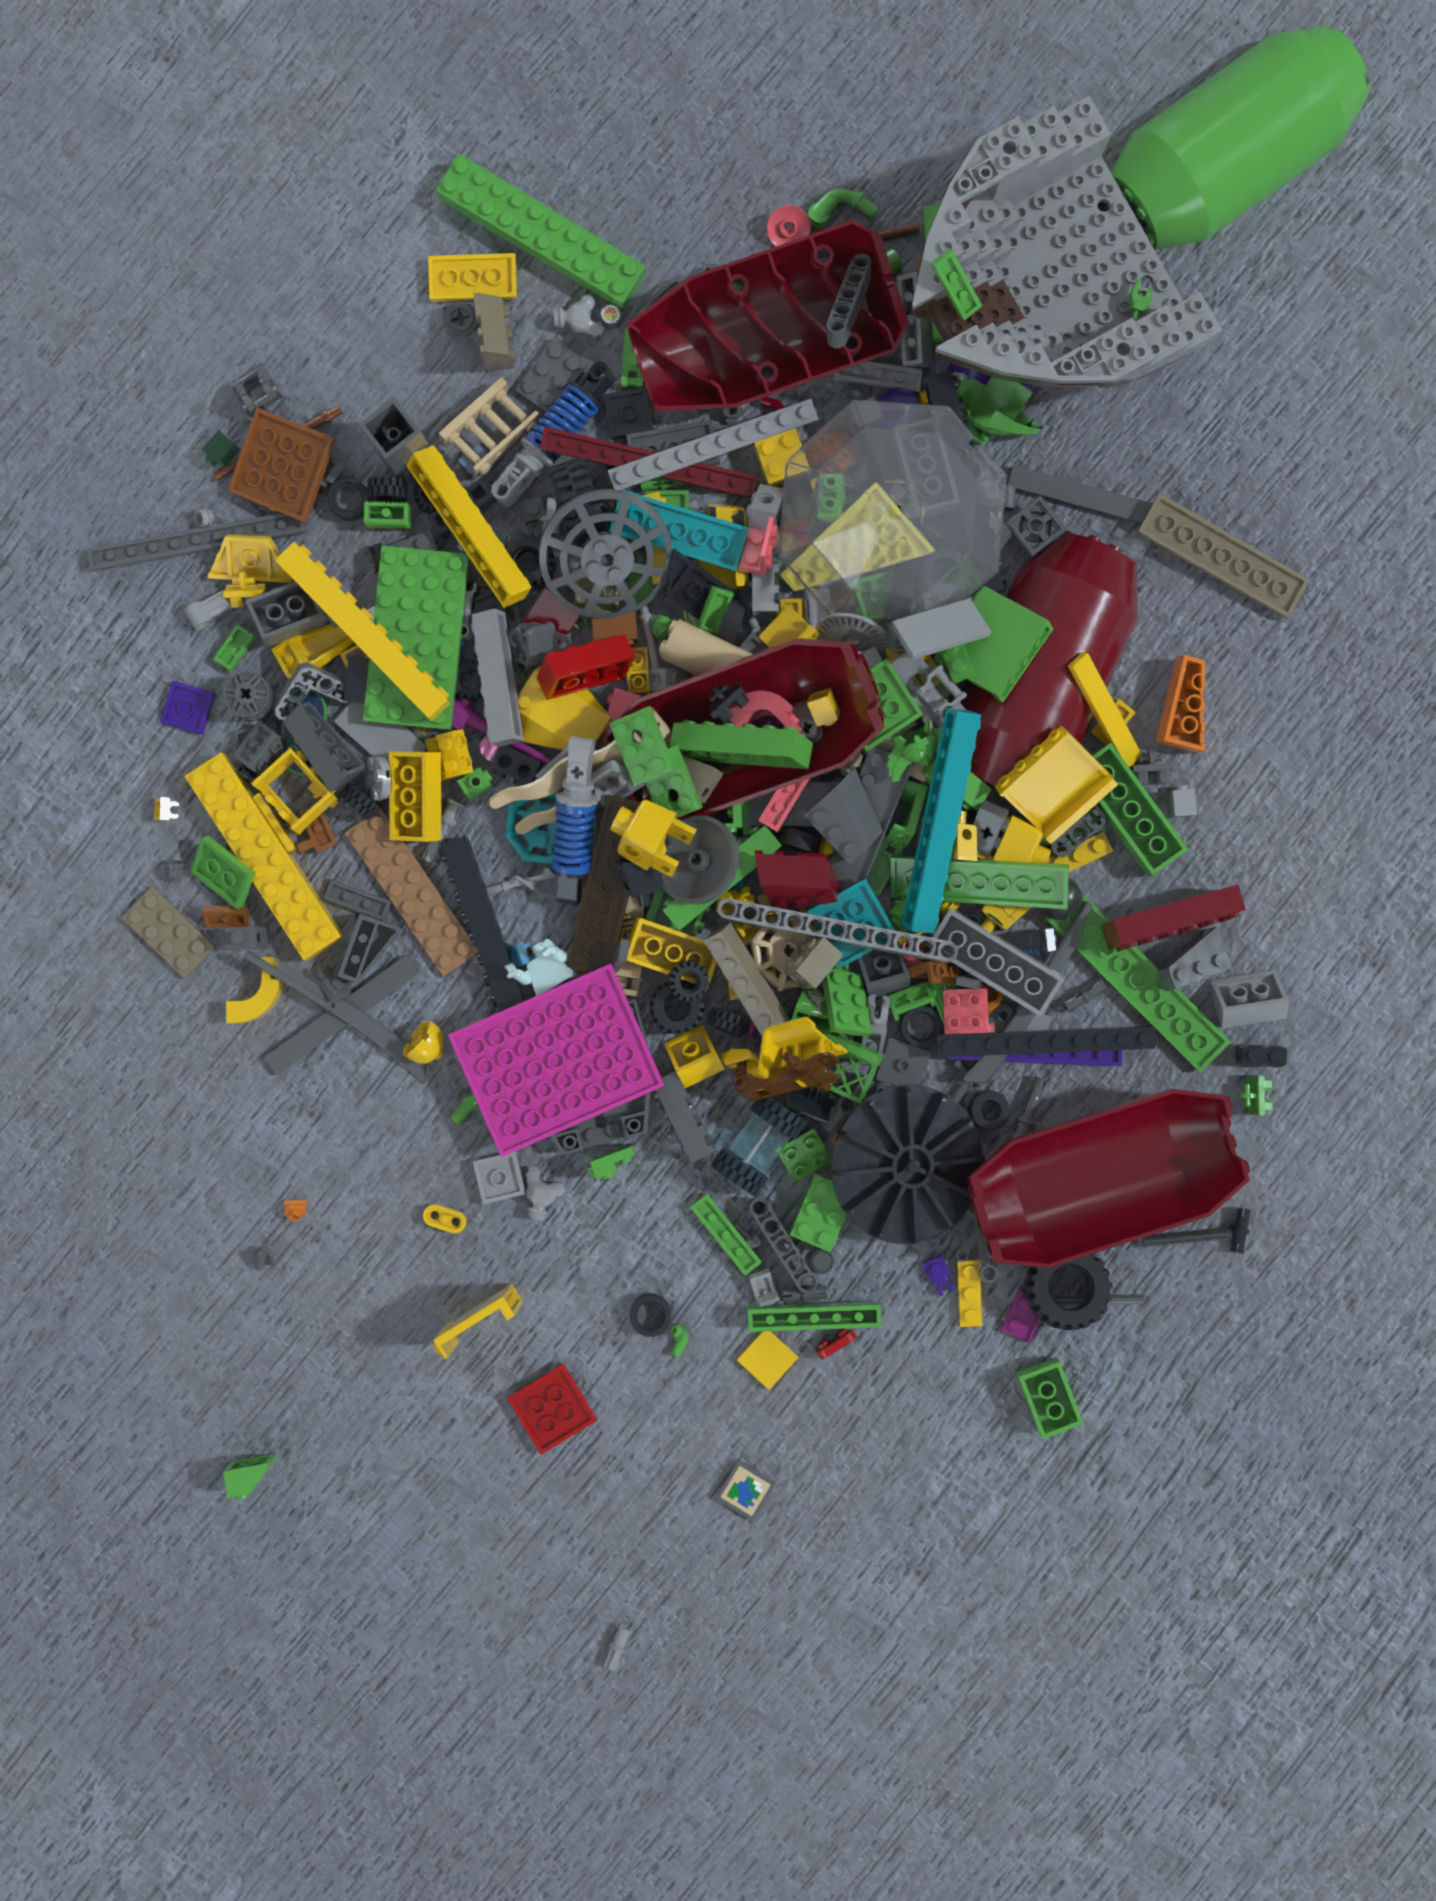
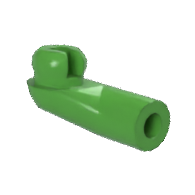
M967 419L969 425L968 439L978 444L987 443L991 438V434L976 429L974 424Z
M675 1324L670 1328V1333L675 1340L670 1353L680 1357L689 1338L685 1328L681 1324Z

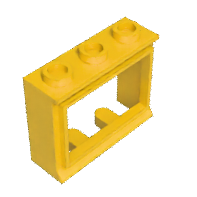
M289 748L251 784L261 791L265 796L264 798L277 809L278 814L291 825L290 828L300 835L310 823L338 798L334 795L336 790L330 792L314 767L310 768L307 765V757L300 750L295 752ZM294 762L324 795L300 819L297 818L269 786Z

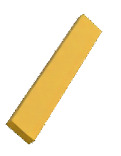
M1082 652L1068 667L1109 743H1112L1130 768L1142 754L1088 652Z

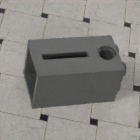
M395 397L358 424L394 475L397 478H402V480L411 474L406 465L412 453L430 447L420 429Z

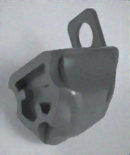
M537 622L520 623L508 630L511 657L516 663L523 664L525 668L535 667L543 663L545 655L552 651H563L558 645L560 638L565 641L566 649L571 647L570 637L555 631V626L551 622H546V624Z

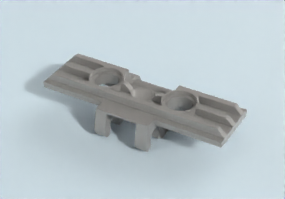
M904 652L891 664L923 713L922 721L924 723L933 720L939 728H942L944 722L942 712L946 707L966 710L960 701L967 694L960 691L942 670L944 669L942 665L932 671L921 657L911 660L907 652ZM918 674L926 677V684L922 687H917L913 683L914 677ZM935 676L954 696L955 700L949 703L934 687L931 680Z

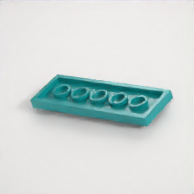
M621 489V491L640 497L659 513L669 532L672 550L675 548L686 557L737 571L749 531L748 527ZM618 500V503H617V506H616V510H615V514H617V511H618V508H619V504H620V500ZM629 503L626 517L637 522L646 533L657 526L656 522L645 511ZM615 521L611 523L610 532H612ZM625 524L623 525L621 535L624 538L634 541L640 537L634 529ZM662 534L650 541L653 547L666 550Z

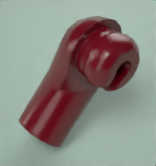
M768 396L761 399L760 406L772 409L773 412L785 408L778 399Z

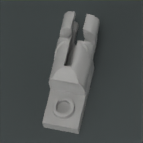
M871 994L868 997L867 1007L872 1034L868 1037L862 1036L861 1044L883 1053L890 999L883 995L881 1009L878 1010L876 1017L874 1015L876 994Z

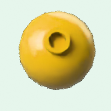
M431 1020L429 1022L424 1021L411 1035L413 1037L411 1044L407 1042L403 1049V1055L418 1064H427L434 1059L439 1060L445 1051L443 1049L445 1044L444 1034Z

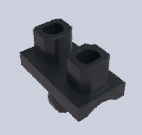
M738 681L731 687L726 683L720 688L715 684L711 686L715 693L709 697L713 703L708 707V710L714 719L717 717L724 723H727L733 716L728 706L734 702L741 709L749 703L744 693L745 691Z

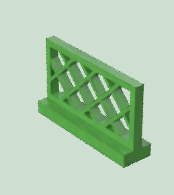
M832 1032L831 1035L824 1034L834 1044L839 1043L847 1049L846 1055L849 1056L852 1063L844 1068L841 1067L840 1062L836 1065L838 1070L834 1073H840L844 1085L836 1087L830 1083V1090L861 1103V1100L866 1098L877 1067L882 1062L884 1054L835 1032ZM863 1062L872 1066L869 1074L864 1077L861 1076L857 1067L858 1064ZM853 1067L858 1079L848 1083L843 1071ZM860 1082L862 1087L860 1097L852 1094L849 1085Z

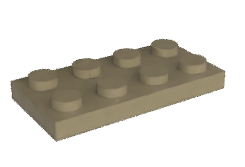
M153 886L122 917L184 979L216 948L201 931Z

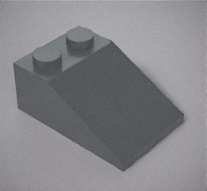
M874 949L857 959L868 997L871 994H876L875 997H879L911 987L910 974L903 955Z

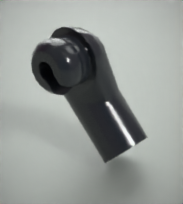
M244 765L236 769V774L250 785L260 776L256 777Z

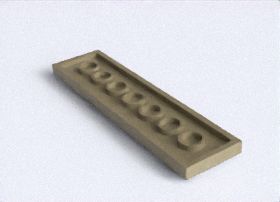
M1161 493L1157 494L1136 532L1285 619L1290 617L1310 579Z

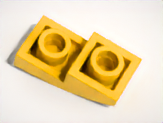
M632 647L636 657L627 674L628 692H650L648 648Z

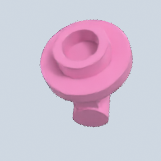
M488 737L481 741L479 751L486 757L485 759L492 762L500 746L490 744Z

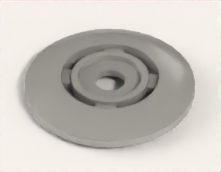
M834 613L823 617L816 625V630L820 634L817 640L852 642L847 639V636H855L859 641L853 643L856 644L858 652H864L875 646L882 660L887 656L885 648H888L887 633L881 626L868 618L851 613Z

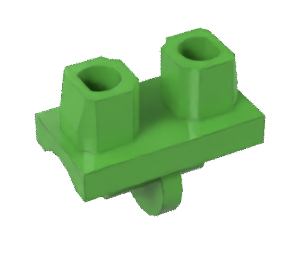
M1246 1075V1084H1243L1244 1093H1237V1098H1244L1246 1114L1262 1116L1265 1115V1112L1272 1111L1271 1099H1265V1091L1272 1089V1080L1261 1075Z

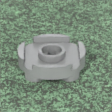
M369 757L367 759L368 776L364 778L365 788L370 789L372 801L385 800L389 797L391 789V778H386V771H390L389 764L385 757Z

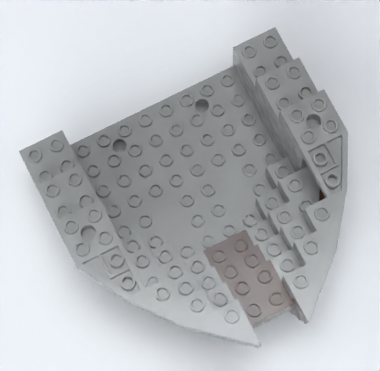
M1090 95L1060 112L1053 106L1022 123L1018 116L978 138L950 182L926 239L911 307L912 314H915L919 319L922 317L924 321L932 320L944 343L936 347L935 355L941 360L1000 380L1046 388L1088 386L1108 388L1126 385L1133 380L1156 373L1211 343L1223 331L1201 292L1184 301L1182 300L1102 158V154L1112 134ZM1104 202L1108 205L1109 210L1102 212L1098 209L1097 204ZM947 248L953 250L982 304L965 321L958 316L930 265ZM1139 278H1147L1152 283L1150 287L1152 290V302L1143 315H1138V319L1135 322L1132 318L1133 313L1130 312L1129 294L1134 283ZM1140 285L1138 294L1144 297L1148 288Z

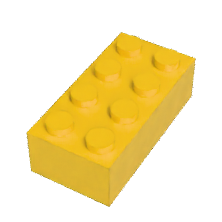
M389 752V778H391L389 794L390 840L441 841V752Z
M639 917L635 918L628 938L630 945L627 961L665 974L671 973V968L675 967L679 962L693 961L705 968L706 973L709 975L708 982L711 981L717 962L703 939ZM693 973L682 975V980L696 984V977Z

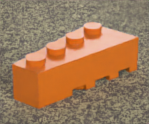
M1187 655L1175 658L1155 743L1193 753L1205 752V660Z

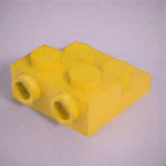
M463 729L425 739L428 752H441V781L473 773L472 761Z

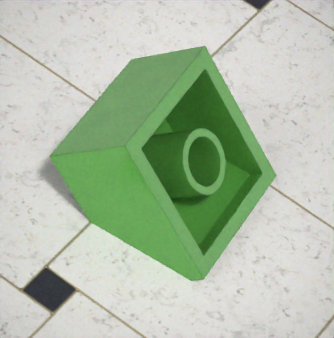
M277 1454L233 1461L223 1471L227 1498L235 1497V1500L249 1497L248 1494L254 1491L276 1461Z

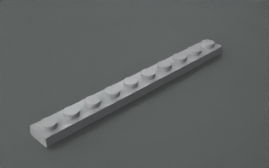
M808 399L607 470V475L612 488L621 491V489L624 490L754 444L760 440L816 422L819 419L812 399Z

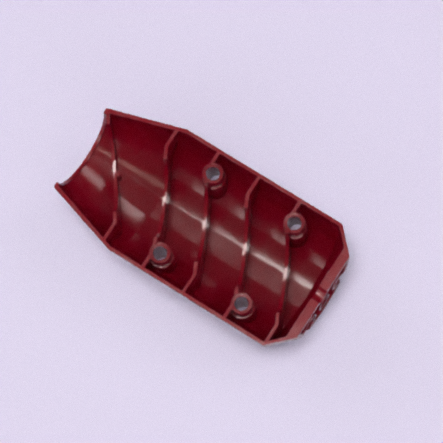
M853 220L693 275L626 323L636 361L655 411L735 408L895 352L909 322L898 287L893 279V272L881 235ZM817 254H822L826 258V262L819 261ZM857 254H866L871 258V281L847 341L855 349H848L846 345L841 348H833L827 342L826 325L851 259ZM739 283L743 290L735 291L732 284ZM761 371H768L772 377L770 379L764 378L761 375Z

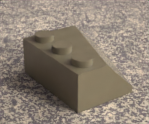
M473 293L476 318L479 324L480 353L487 371L512 369L513 361H516L515 348L510 347V339H513L512 327L507 326L506 318H510L508 304L504 305L502 297Z

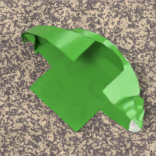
M953 373V376H957L959 388L956 389L958 398L961 397L964 404L962 412L980 430L993 435L1038 434L1042 430L1043 425L1036 426L1034 424L1035 419H1029L1021 411L1032 395V392L1021 384L991 377L988 383L984 385L973 378L968 380L967 375L964 373Z

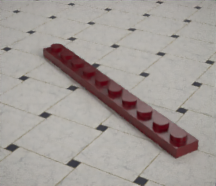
M545 426L543 427L539 450L573 458L582 457L586 461L612 467H619L657 453ZM697 463L660 477L751 498L753 491H756L758 476L704 463Z

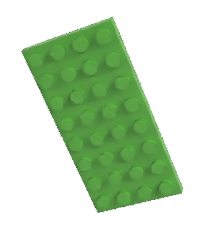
M392 546L381 547L373 623L375 625L380 623L388 632L385 636L390 641L395 639L403 647L401 652L406 657L410 654L418 662L416 668L421 673L425 670L434 679L431 683L436 688L441 686L449 694L447 700L451 704L431 722L392 680L369 659L363 721L441 730L452 729L470 561L467 554Z

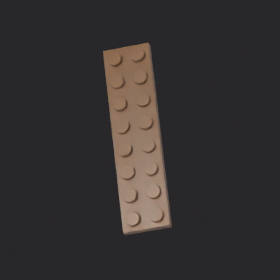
M380 808L370 820L364 819L345 832L443 977L476 956V953H479L476 945L471 944L468 933L405 841L390 840V820L383 809Z

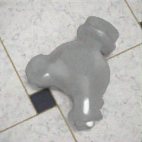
M591 295L582 296L580 301L573 303L566 311L562 307L554 309L555 327L564 328L567 324L577 334L587 333L594 337L602 335L604 331L602 323H595L591 320L590 313L595 305V300Z
M533 1167L529 1168L528 1173H526L528 1183L526 1193L528 1199L533 1203V1206L528 1208V1217L544 1221L545 1216L548 1214L545 1207L552 1204L558 1196H562L566 1187L559 1181L551 1184L542 1182L540 1179L541 1170Z

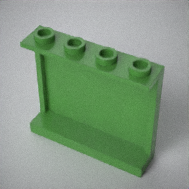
M983 586L975 594L973 604L990 628L991 633L988 637L964 644L975 671V675L966 680L991 693L996 700L1003 703L1053 631V627L1047 619ZM941 651L936 652L935 662L938 666L942 665L947 668Z

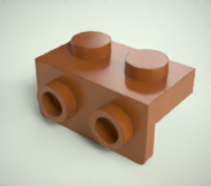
M923 960L917 962V966L908 969L910 978H928L930 984L955 985L956 979L959 976V969L952 962L942 963Z

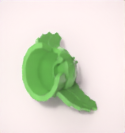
M933 721L925 723L924 727L908 735L898 736L891 740L895 748L888 756L887 768H889L888 776L893 777L892 782L900 781L903 771L912 762L924 766L931 764L932 757L938 751L942 728H934Z

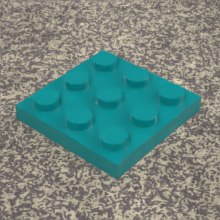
M866 878L840 891L837 902L815 905L808 909V913L811 915L896 931ZM813 921L817 929L820 931L822 928L821 924L817 921ZM839 925L831 928V933L836 937L841 936L844 932L843 928ZM855 930L853 937L855 940L861 941L865 938V933L862 930ZM878 934L875 936V941L877 944L883 945L887 943V937L884 934ZM829 941L843 954L837 962L840 968L874 950Z

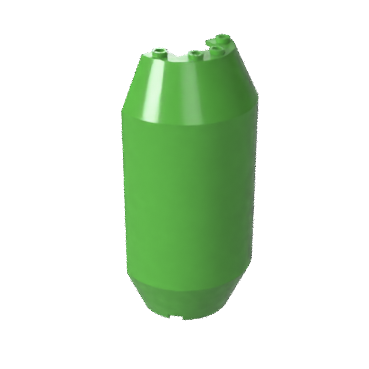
M1328 25L1271 34L1132 132L1110 172L1121 192H1123L1125 199L1136 208L1137 216L1146 222L1147 226L1144 232L1155 250L1208 240L1341 145L1368 99L1370 92V83H1366L1364 77L1367 71L1366 66L1356 47L1338 29L1331 30Z

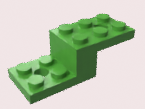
M651 706L609 723L634 787L645 783L653 803L676 812L675 819L703 808L678 745L667 748ZM635 730H639L642 733L641 742L635 740ZM671 789L677 791V801H673L670 798L669 793Z

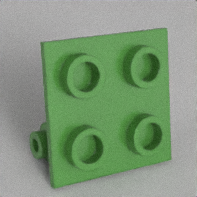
M814 1128L811 1130L807 1129V1132L797 1136L795 1140L791 1138V1141L782 1146L780 1144L776 1149L794 1183L831 1163V1157Z

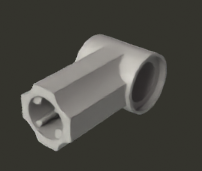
M220 591L202 602L197 601L190 604L184 611L194 629L200 630L210 625L212 619L232 608L228 599L224 598L223 592Z

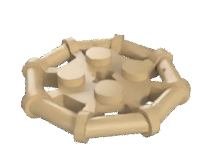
M768 914L765 920L773 924L777 922L778 916ZM791 917L787 921L791 922V928H796L800 924L799 919L796 917ZM813 923L809 924V929L812 932H819ZM760 927L753 938L749 939V943L751 944L753 960L765 980L780 992L783 989L799 987L792 979L786 980L787 975L783 971L787 967L785 965L786 962L793 955L796 956L799 953V947L803 941L813 937L773 930V935L766 942L762 939L769 929ZM788 944L790 948L794 949V952L790 953V957L784 954V949H786ZM760 947H766L768 961L763 963ZM772 966L773 969L780 972L779 977H775L766 969Z

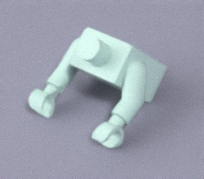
M549 939L531 948L536 958L527 964L528 970L523 972L520 969H516L513 963L505 966L509 972L507 978L513 977L523 985L532 983L536 996L579 978L575 969L567 966V953L556 947Z

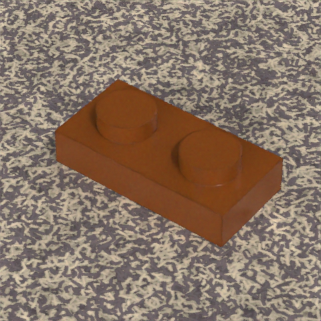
M203 906L202 909L205 927H250L251 920L248 906H243L240 909H236L234 906Z

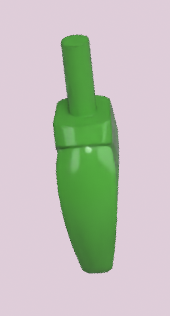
M1140 278L1134 283L1129 294L1130 312L1133 313L1132 318L1135 322L1138 319V315H1143L1152 302V290L1150 287L1144 297L1138 294L1142 281Z

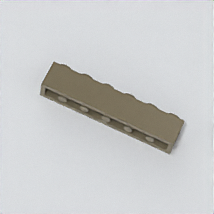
M731 922L712 931L704 942L760 1034L763 1035L764 1030L770 1026L790 1021Z

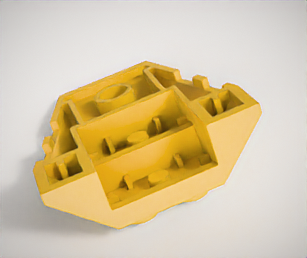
M541 666L535 669L517 697L523 742L564 750L569 744L570 737L576 736L594 739L596 745L612 720L605 709L588 689L546 700L536 679Z

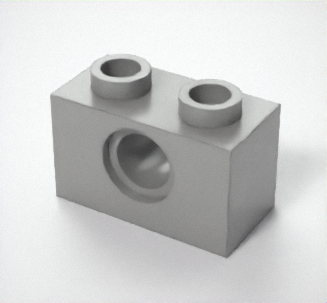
M760 484L757 492L753 491L751 504H748L746 510V517H749L748 527L766 530L770 516L774 517V525H777L783 509L785 489Z

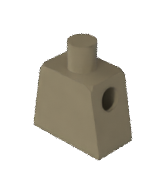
M682 755L700 802L704 804L723 773L712 766Z

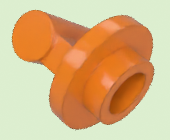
M307 1199L284 1200V1215L289 1220L298 1221L306 1216Z

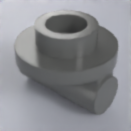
M260 1246L255 1250L256 1270L261 1271L264 1269V1265L270 1266L275 1262L274 1253L270 1248Z

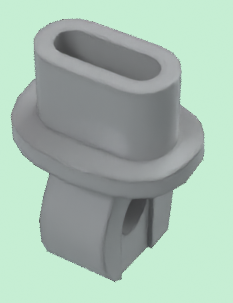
M556 498L547 499V515L542 516L539 520L542 523V533L546 524L556 512ZM560 520L552 534H559V525L562 524V520Z

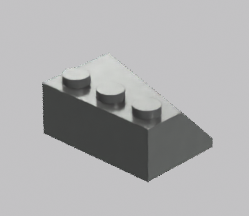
M855 767L804 814L849 865L883 832Z

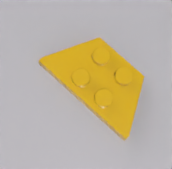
M227 534L208 574V579L232 580V578H239L240 572L245 571L247 577H254L255 581L292 583L293 578L275 561L280 553L272 538L267 536Z

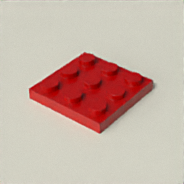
M562 1363L507 1397V1400L541 1455L598 1420L565 1363Z

